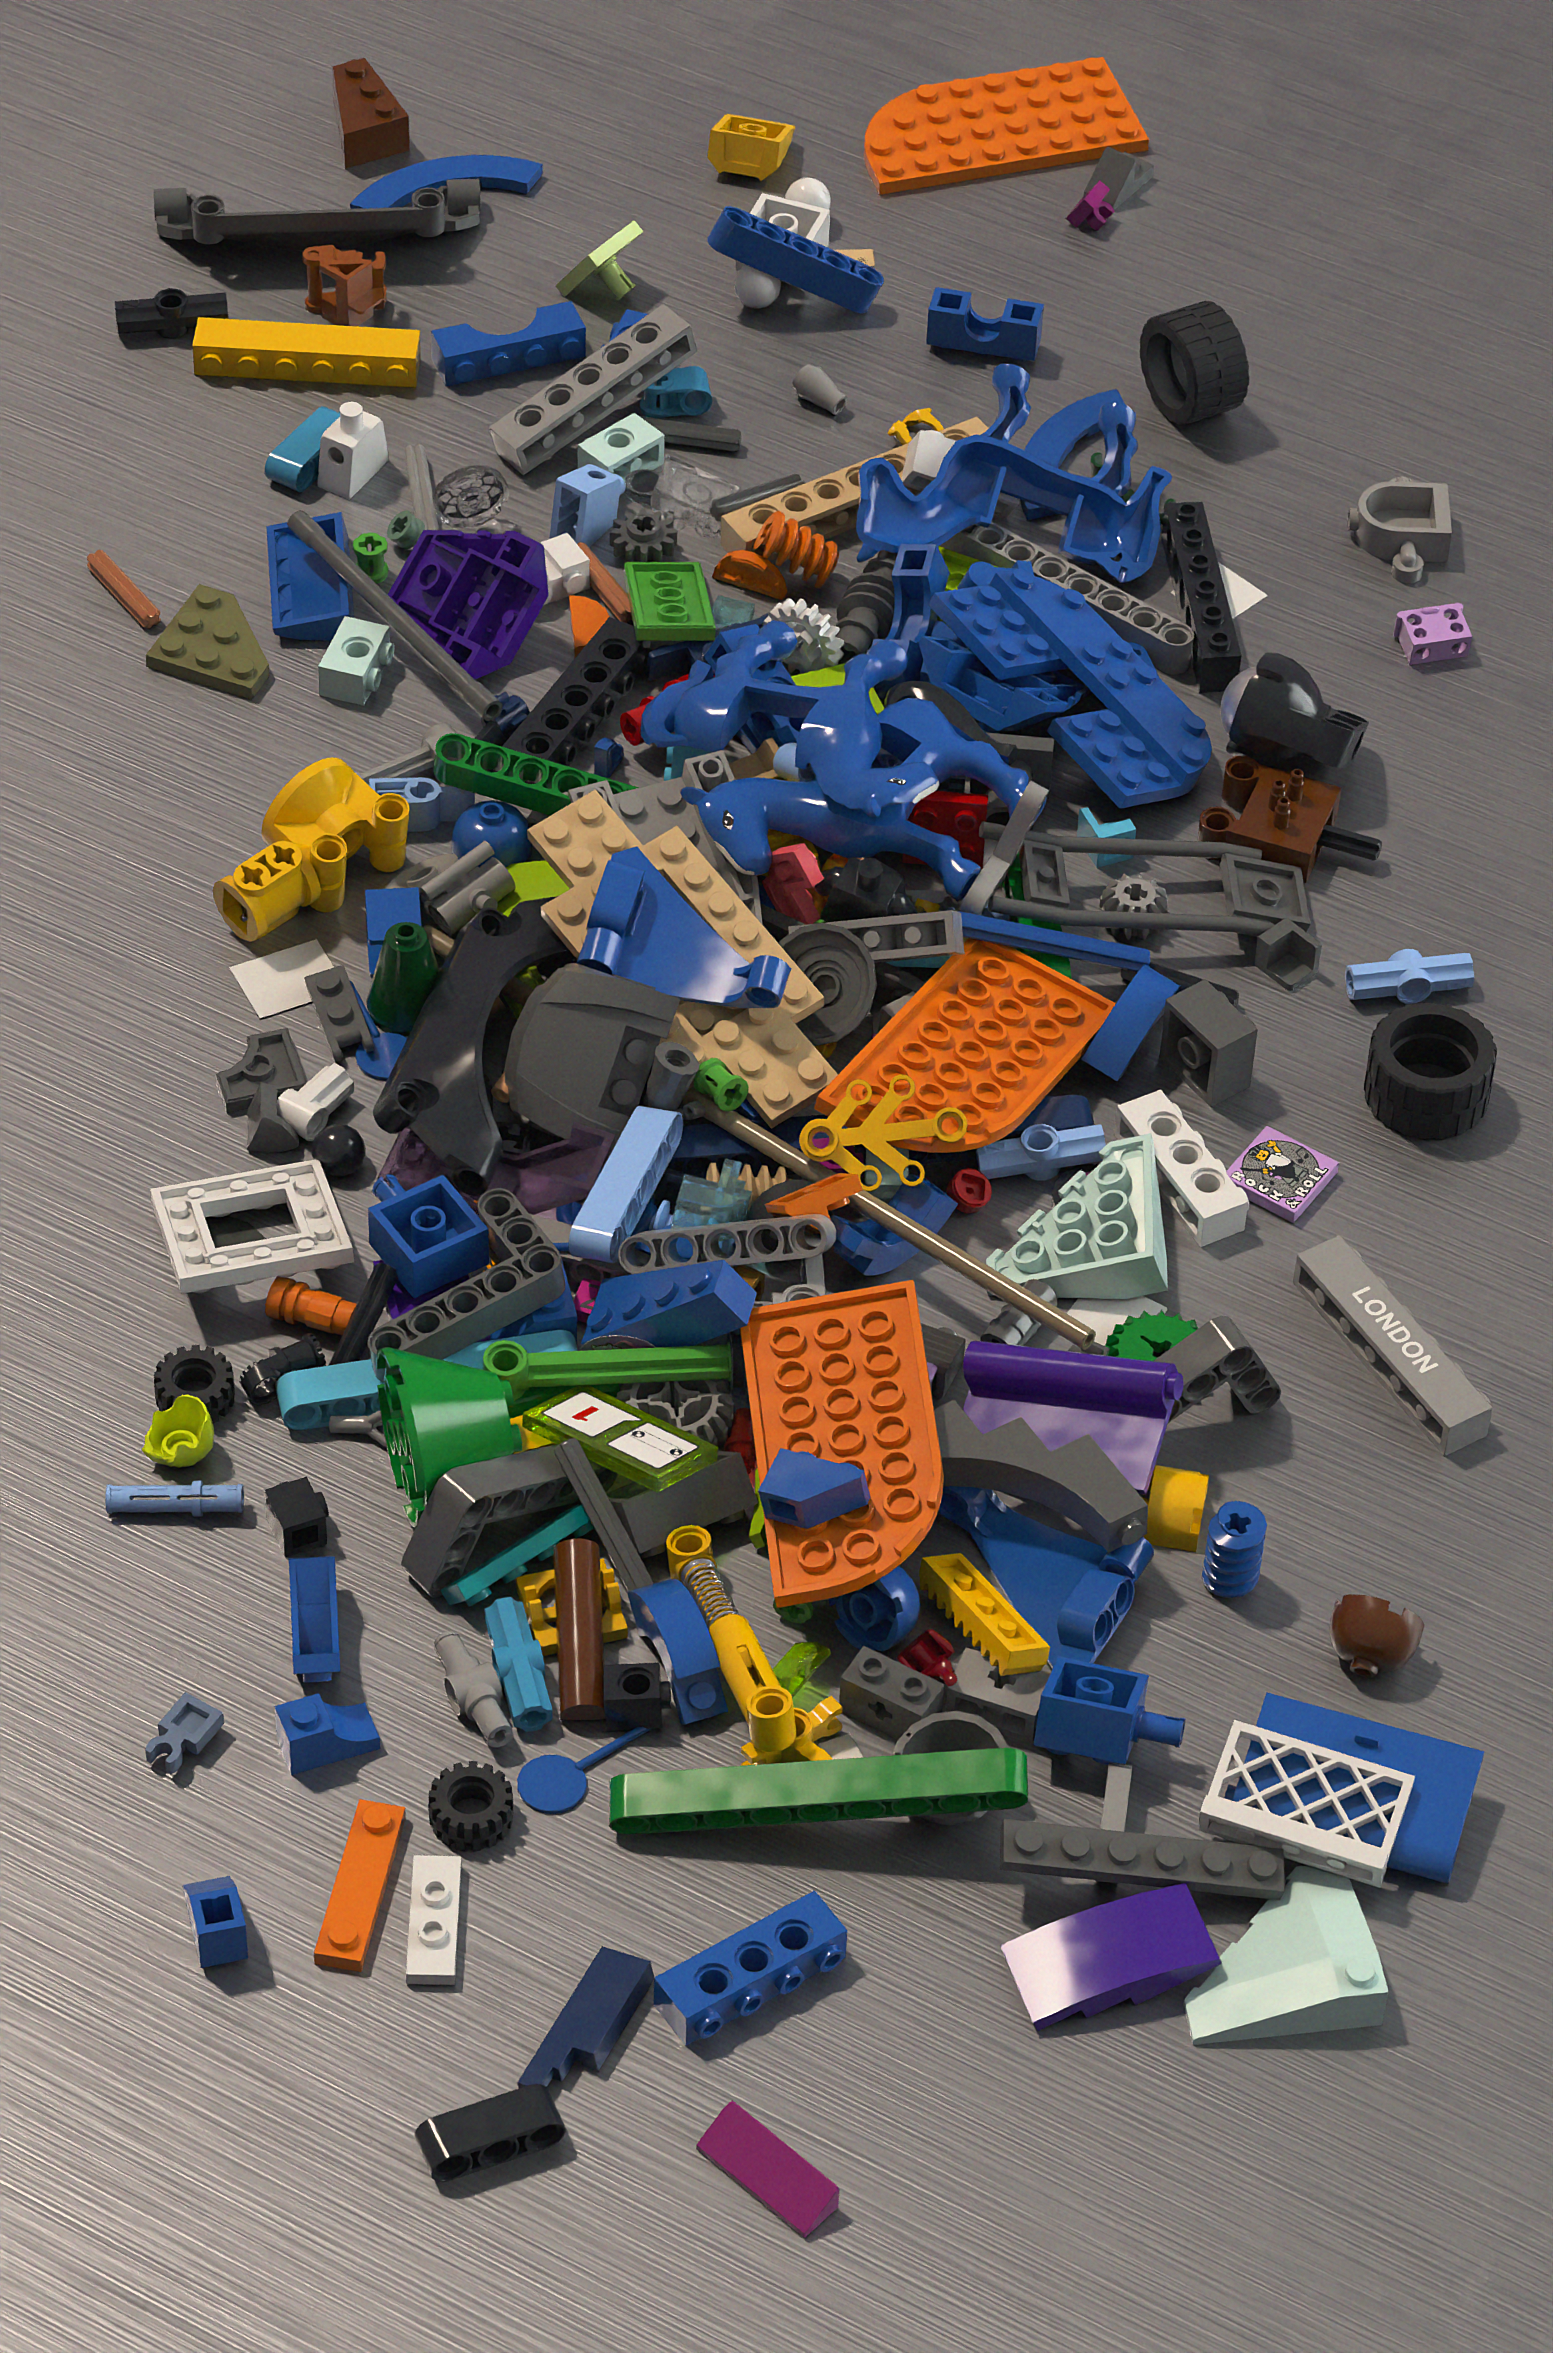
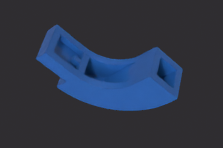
M1144 964L1109 1013L1082 1060L1118 1081L1124 1076L1145 1039L1164 1014L1166 999L1175 995L1180 986Z
M909 1173L906 1177V1180L910 1182L919 1179V1176ZM926 1179L916 1187H908L902 1183L888 1202V1205L935 1234L943 1227L959 1204ZM832 1215L830 1218L836 1229V1240L833 1244L835 1248L833 1251L862 1274L880 1275L889 1272L920 1251V1249L871 1219L855 1223L836 1215Z
M669 1579L627 1591L639 1636H648L662 1659L668 1680L670 1681V1688L680 1724H688L728 1712L717 1672V1667H720V1663L712 1638L694 1598L685 1585L677 1579Z

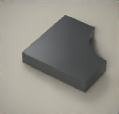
M288 1028L247 1036V1050L242 1060L232 1068L216 1073V1083L226 1113L248 1109L261 1082L277 1086V1100L286 1090L294 1089L298 1092L307 1083Z

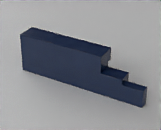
M602 1946L518 2080V2087L522 2088L533 2084H543L547 2087L551 2079L562 2082L575 2060L581 2061L583 2067L599 2071L654 1981L651 1961Z

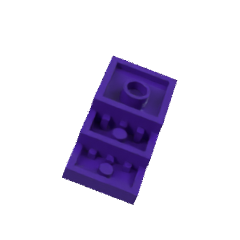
M1186 1883L1135 1894L1095 1906L1044 1925L1000 1945L1032 2023L1038 2031L1080 2010L1089 2018L1130 1997L1135 2005H1138L1222 1964Z

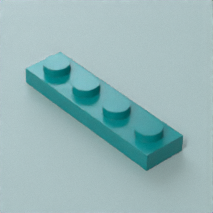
M578 1502L440 1591L449 1606L465 1601L468 1607L472 1606L492 1593L489 1585L500 1578L504 1584L514 1580L528 1570L524 1564L535 1556L538 1557L539 1561L553 1555L554 1547L560 1543V1540L571 1533L576 1539L593 1530L594 1527L583 1506Z

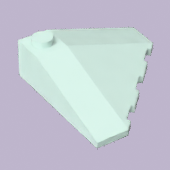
M1151 1133L1109 1142L1098 1152L1103 1161L1087 1176L1081 1170L1077 1172L1058 1191L1062 1200L1046 1215L1040 1209L1036 1211L1016 1230L1021 1239L1005 1254L1002 1250L996 1249L986 1259V1265L1022 1287L1030 1279L1044 1282L1054 1290L1057 1298L1129 1299L1168 1291L1167 1255L1154 1142ZM987 1291L988 1296H995Z
M1309 1865L1297 1866L1286 1878V1886L1284 1887L1281 1899H1269L1249 1922V1930L1238 1943L1232 1942L1220 1956L1222 1964L1211 1969V1975L1200 1988L1194 1987L1184 1999L1183 2004L1192 2045L1382 2025L1388 1989L1376 1945L1350 1879Z

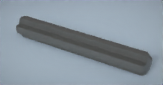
M572 1438L560 1443L554 1448V1454L627 1591L655 1584L579 1441Z

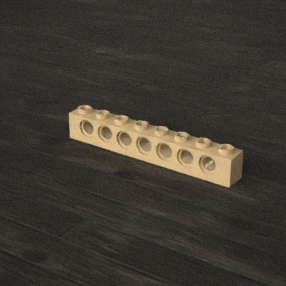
M974 417L938 432L942 433L945 438L957 441L975 434L981 435L989 428L978 417ZM909 443L721 516V546L727 553L744 550L763 556L765 546L761 544L755 550L753 546L763 524L776 511L784 513L785 521L790 518L797 520L798 529L802 526H807L811 529V536L818 533L823 535L824 539L856 528L860 501L858 474L862 464L870 459L884 458L894 465L900 479H902ZM905 486L913 494L920 492L919 490ZM774 552L768 558V560L772 561L777 559L778 553Z

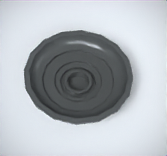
M826 923L800 927L780 940L778 944L824 996V1007L796 1023V1026L813 1046L837 1042L857 1029L871 1009L877 986L874 961L863 941L844 927Z

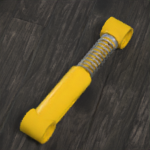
M694 1525L681 1526L673 1530L666 1540L671 1579H677L685 1585L704 1618L718 1656L720 1669L749 1725L751 1743L755 1748L766 1752H777L788 1748L796 1738L792 1695L781 1687L748 1620L738 1613L717 1571L710 1533L706 1529Z

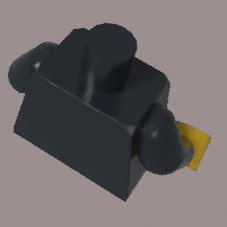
M852 857L848 859L845 867L827 858L820 871L824 879L815 885L817 893L822 896L829 895L820 919L826 922L938 912L940 905L920 898L916 899L913 906L905 893L904 880L900 876L882 869L881 863L874 858L860 860Z

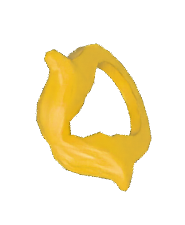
M924 408L911 412L902 422L900 420L894 422L887 434L894 436L902 445H905L912 440L906 427L924 423L935 431H941L944 428L931 414L932 409Z

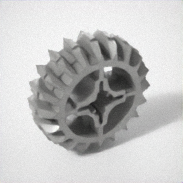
M719 1379L623 1383L620 1387V1392H617V1397L615 1398L616 1407L643 1419L642 1421H625L617 1425L616 1429L619 1430V1436L645 1422H650L700 1446L697 1450L676 1460L679 1464L684 1463L686 1459L691 1457L698 1462L703 1457V1452L716 1451L717 1445H725L728 1433L733 1427L734 1403L732 1396L729 1395L726 1382H721Z

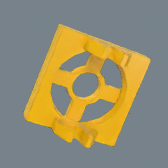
M603 1558L600 1559L602 1611H605L603 1616V1640L606 1643L628 1638V1627L621 1610L620 1590L618 1582H615L614 1570L613 1568L607 1569ZM554 1569L516 1578V1590L520 1602H523L533 1640L539 1641L543 1656L557 1653L556 1628L547 1624L556 1622L555 1604L553 1607L542 1609L540 1601L541 1594L547 1589L554 1588Z

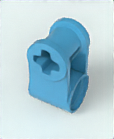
M698 366L672 369L657 380V386H654L653 383L644 389V397L640 400L641 413L646 417L655 419L669 416H697L704 414L711 408L713 403L707 373ZM656 401L660 403L659 408L656 407Z

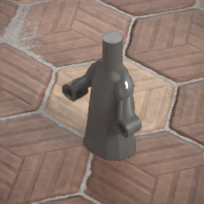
M670 1041L662 1042L656 1046L654 1061L648 1075L647 1090L643 1098V1106L680 1112L683 1120H693L704 1116L706 1113L705 1107L699 1100L685 1104L683 1109L679 1108L693 1078L699 1071L700 1063L695 1055L682 1044Z

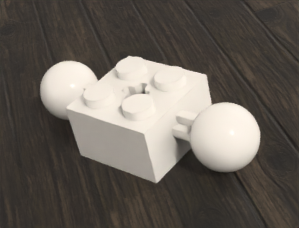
M802 178L795 181L788 188L785 199L762 193L750 212L752 215L825 247L829 245V208L831 198L826 186L817 179ZM736 260V270L739 271L735 277L734 289L738 299L744 305L755 309L771 305L780 293L781 281L783 280Z

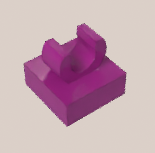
M1099 180L1081 198L1066 219L1076 228L1086 218L1089 226L1098 231L1115 212L1109 203L1102 201L1110 189Z

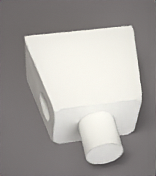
M346 402L340 406V417L323 432L320 443L318 487L348 500L389 461L383 421L377 416L364 412L359 403Z

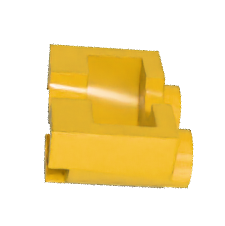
M1155 1465L1148 1491H1151L1150 1497L1143 1498L1148 1505L1147 1534L1143 1537L1151 1545L1196 1552L1209 1475L1200 1474V1472Z

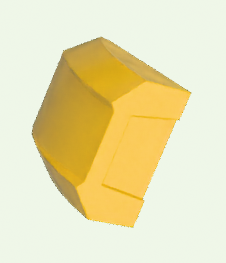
M725 114L710 130L707 158L719 174L725 171L758 177L762 181L776 171L782 163L792 140L795 125Z

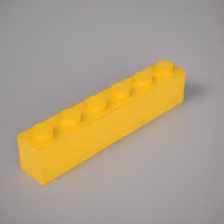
M198 317L192 345L194 375L416 388L421 361L420 330Z

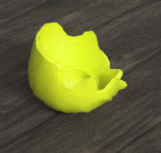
M181 1395L175 1399L170 1409L155 1411L153 1413L152 1425L149 1431H147V1435H145V1444L142 1448L143 1453L156 1463L178 1468L195 1465L204 1459L212 1450L214 1442V1426L205 1404L198 1397Z

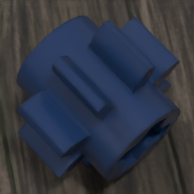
M503 692L499 696L495 695L502 703V711L497 718L491 721L496 722L507 741L529 715L530 711L526 703L519 696L512 695L509 697L507 692ZM481 717V723L484 727L490 721H486Z

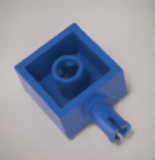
M392 1174L386 1175V1180L391 1184L390 1187L383 1177H380L374 1183L372 1188L373 1195L381 1202L368 1208L369 1244L386 1265L396 1269L398 1280L413 1298L489 1265V1229L444 1175L407 1191Z
M1058 1656L1041 1694L1034 1746L1044 1747L1049 1752L1057 1755L1072 1753L1092 1757L1094 1761L1109 1765V1762L1126 1764L1134 1742L1138 1743L1139 1739L1180 1748L1186 1719L1145 1711L1144 1704L1149 1678L1147 1674Z

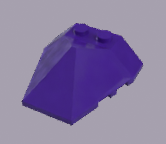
M423 530L387 595L476 680L511 664L547 600L549 593L544 545L516 531L492 534L487 530H478L477 533H463L460 530Z

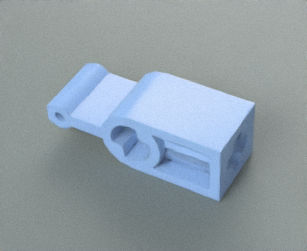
M369 778V786L379 795L385 793L398 794L409 803L408 832L430 831L436 828L442 821H456L469 806L475 804V793L453 786L439 787L434 780L429 778Z

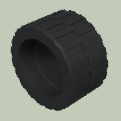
M1205 300L1151 317L1147 320L1142 329L1139 342L1141 369L1147 389L1154 403L1164 416H1167L1173 423L1185 425L1236 409L1242 405L1248 392L1250 379L1249 363L1240 332L1230 315L1221 306L1216 305L1215 302Z
M1433 1003L1405 1005L1401 1009L1389 1012L1388 1016L1382 1018L1377 1023V1027L1373 1030L1364 1081L1365 1100L1370 1105L1372 1113L1377 1118H1380L1383 1124L1389 1128H1394L1399 1133L1407 1136L1412 1135L1421 1139H1444L1453 1135L1457 1136L1477 1125L1479 1119L1483 1118L1487 1111L1497 1060V1047L1493 1042V1036L1479 1019L1469 1015L1470 1013L1462 1009L1458 1010L1450 1005ZM1419 1063L1433 1064L1452 1071L1456 1076L1430 1078L1415 1074L1403 1066Z

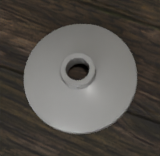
M443 854L422 861L392 879L385 889L419 887L420 901H428L421 893L420 888L459 859L455 854Z

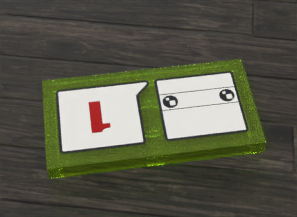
M577 1385L523 1413L522 1427L558 1445L566 1440L575 1438L579 1441L589 1460L657 1493L717 1461L718 1446L589 1385Z

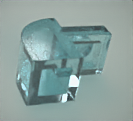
M725 1159L718 1183L684 1174L671 1228L745 1221L752 1191L745 1190L746 1181L738 1180L742 1163ZM722 1233L719 1242L729 1240L732 1237L727 1233Z

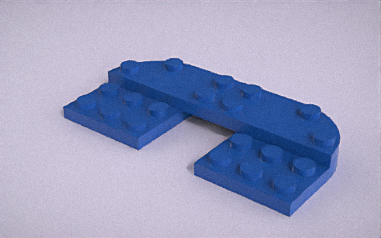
M1015 569L1013 572H995L988 585L934 593L929 603L930 608L998 680L1070 668L1108 708L1055 718L1052 720L1047 732L1120 809L1176 798L1187 794L1194 788L1212 752V745L1205 729V722L1195 715L1157 676V672L1133 651V647L1123 640L1085 602V597L1080 592L1073 589H1065L1048 580L1033 576L1026 570Z

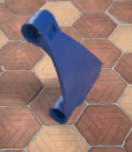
M638 846L613 853L611 860H608L591 908L586 927L588 931L577 960V964L612 976L614 974L656 987L657 991L674 996L682 1001L739 1008L778 1007L792 969L786 962L775 956L761 955L755 957L752 963L746 961L679 895Z
M960 1486L943 1487V1495L938 1512L969 1532L1012 1607L1050 1646L1047 1661L1052 1669L1058 1656L1094 1663L1128 1613L1134 1599V1584L1154 1556V1550L1147 1539L1142 1536L1135 1543L1123 1545L1108 1553L1101 1545L1061 1532L1010 1509L991 1489Z

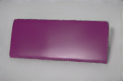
M731 2101L722 2109L696 2144V2149L803 2238L809 2235L838 2208V2186L734 2101Z

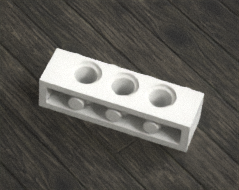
M1158 1090L1117 1106L1115 1137L1121 1140L1151 1133L1154 1142L1159 1194L1200 1247L1245 1230L1246 1215L1249 1210V1200L1245 1191L1241 1187H1236L1227 1175L1223 1163L1212 1156L1205 1147L1202 1136L1197 1131H1193L1184 1120L1177 1104L1171 1103L1163 1091Z

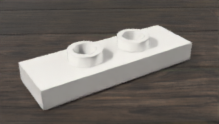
M414 1855L406 1984L455 1985L461 1856Z

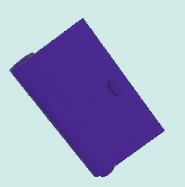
M976 1340L971 1341L968 1345L963 1361L964 1378L969 1386L963 1411L982 1434L1022 1417L1051 1452L1089 1433L1138 1494L1147 1493L1174 1401L1179 1400L1183 1392V1376L1181 1373H1178L1173 1363Z

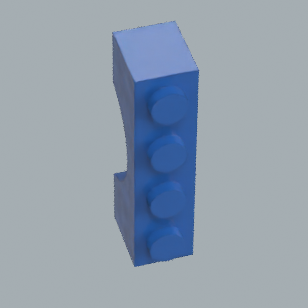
M572 301L536 308V315L532 323L526 328L511 334H487L472 328L467 323L431 330L432 361L445 387L586 357V327Z
M900 544L891 575L895 596L891 630L886 639H873L872 646L881 640L893 641L904 649L908 663L905 671L899 677L891 681L883 680L873 686L879 699H885L890 688L897 683L920 681V672L924 659L919 641L922 636H931L938 617L930 608L929 603L934 593L945 591L950 573L937 544Z

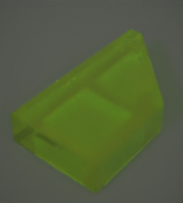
M819 1642L795 1643L773 1668L781 1687L786 1689L793 1698L831 1655L830 1649Z

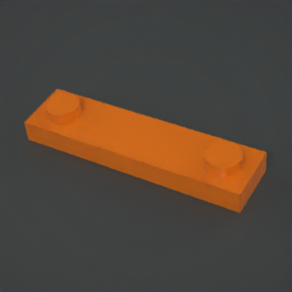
M359 1799L315 1947L314 1964L362 1972L405 1823V1807Z

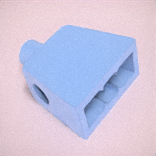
M587 464L558 477L555 485L549 539L568 533L576 544L583 542L588 547L593 545L613 526V520L617 518L619 496L625 492L626 488L624 480L619 475L612 474L592 464Z

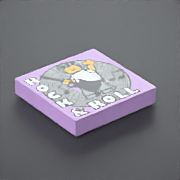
M1266 1126L1226 1172L1236 1187H1241L1245 1191L1248 1200L1294 1223L1338 1173L1339 1162Z

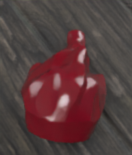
M933 1629L924 1631L897 1656L899 1663L938 1682H945L948 1687L955 1685L958 1680L950 1662L951 1656L954 1654V1648L951 1642Z

